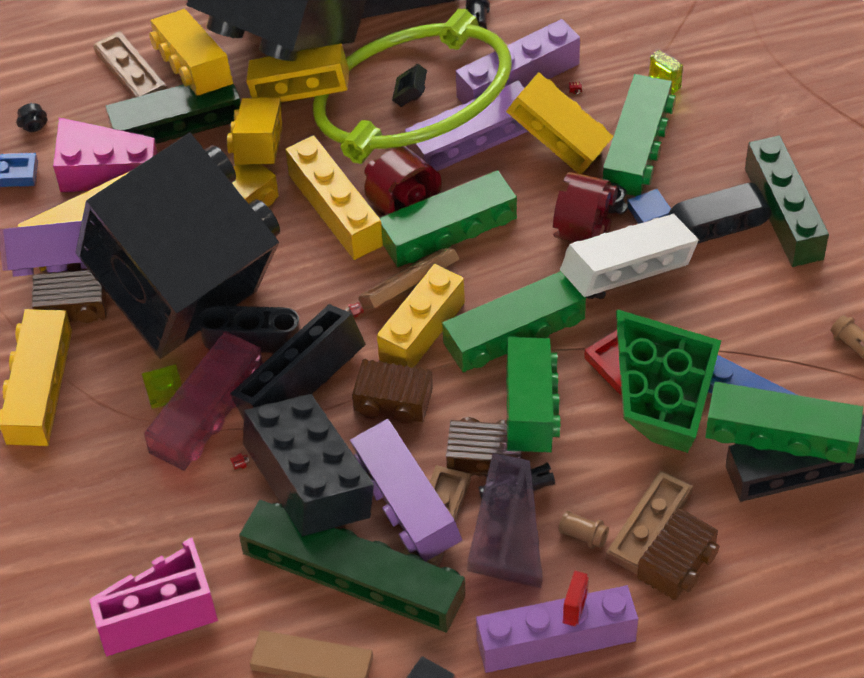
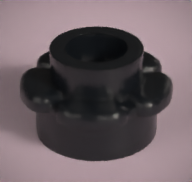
M36 103L26 104L19 108L17 112V126L19 128L23 127V130L27 132L41 130L48 121L46 111Z

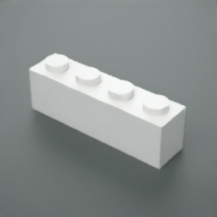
M671 214L569 244L560 271L584 297L688 265L699 239L675 214Z

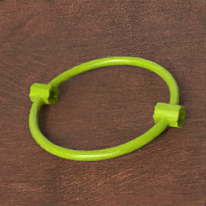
M458 9L446 23L412 27L379 38L346 57L349 71L369 57L390 47L415 39L440 36L441 42L453 50H459L469 37L487 43L495 50L499 59L497 74L489 87L464 109L444 120L417 130L382 136L380 128L374 126L371 121L361 120L351 133L345 132L334 126L326 115V102L329 94L314 97V120L318 128L327 137L341 144L340 147L343 155L347 156L353 163L362 164L374 149L412 145L443 135L473 119L486 109L501 93L509 79L512 67L511 53L506 43L495 33L480 27L476 16L470 14L467 9Z

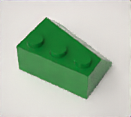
M617 309L616 322L623 419L653 443L688 453L696 439L721 340Z

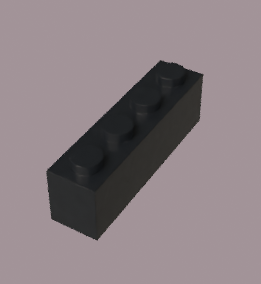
M328 304L237 386L230 395L243 420L244 410L313 394L346 362L351 360L366 345L352 313Z
M864 414L862 415L859 444L854 464L846 462L835 463L828 459L812 456H795L788 452L771 449L760 450L753 446L736 443L728 446L725 467L739 501L743 502L864 473Z

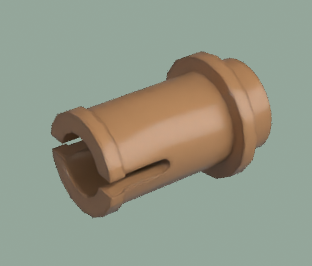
M842 315L831 327L830 331L834 334V339L836 341L841 339L857 352L861 358H864V346L860 344L861 341L864 342V331L854 323L855 319L853 317L847 318L845 315Z
M566 511L561 518L558 531L560 534L586 542L589 548L594 549L595 547L602 548L609 534V527L605 526L602 520L594 522Z

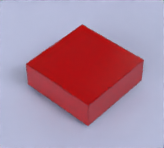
M574 570L563 604V624L575 627L577 624L579 625L588 596L589 577L586 573Z

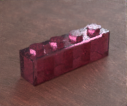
M225 331L144 432L149 454L183 471L186 470L192 461L197 460L201 456L206 442L213 434H217L221 430L225 418L233 408H237L230 393L263 364L260 347Z

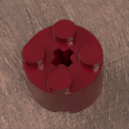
M405 146L394 148L383 154L378 160L370 161L364 170L366 176L365 196L372 205L385 215L433 197L441 192L442 180L439 172Z
M568 172L564 178V182L569 183L567 191L560 190L556 201L553 228L559 230L553 236L576 242L593 238L603 233H609L612 220L607 218L609 205L614 206L618 186L611 185L609 180Z

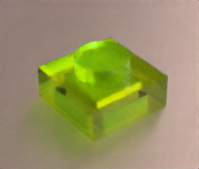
M657 50L650 56L649 77L672 81L671 93L674 94L681 88L683 64Z
M176 364L142 373L151 409L186 400Z

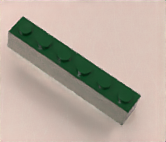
M259 500L239 534L244 555L445 633L448 632L466 596L465 577L461 576L454 569L434 566L425 562L417 555H405L392 550L388 545L380 541H368L358 537L349 529L331 528L301 536L280 503L271 504Z

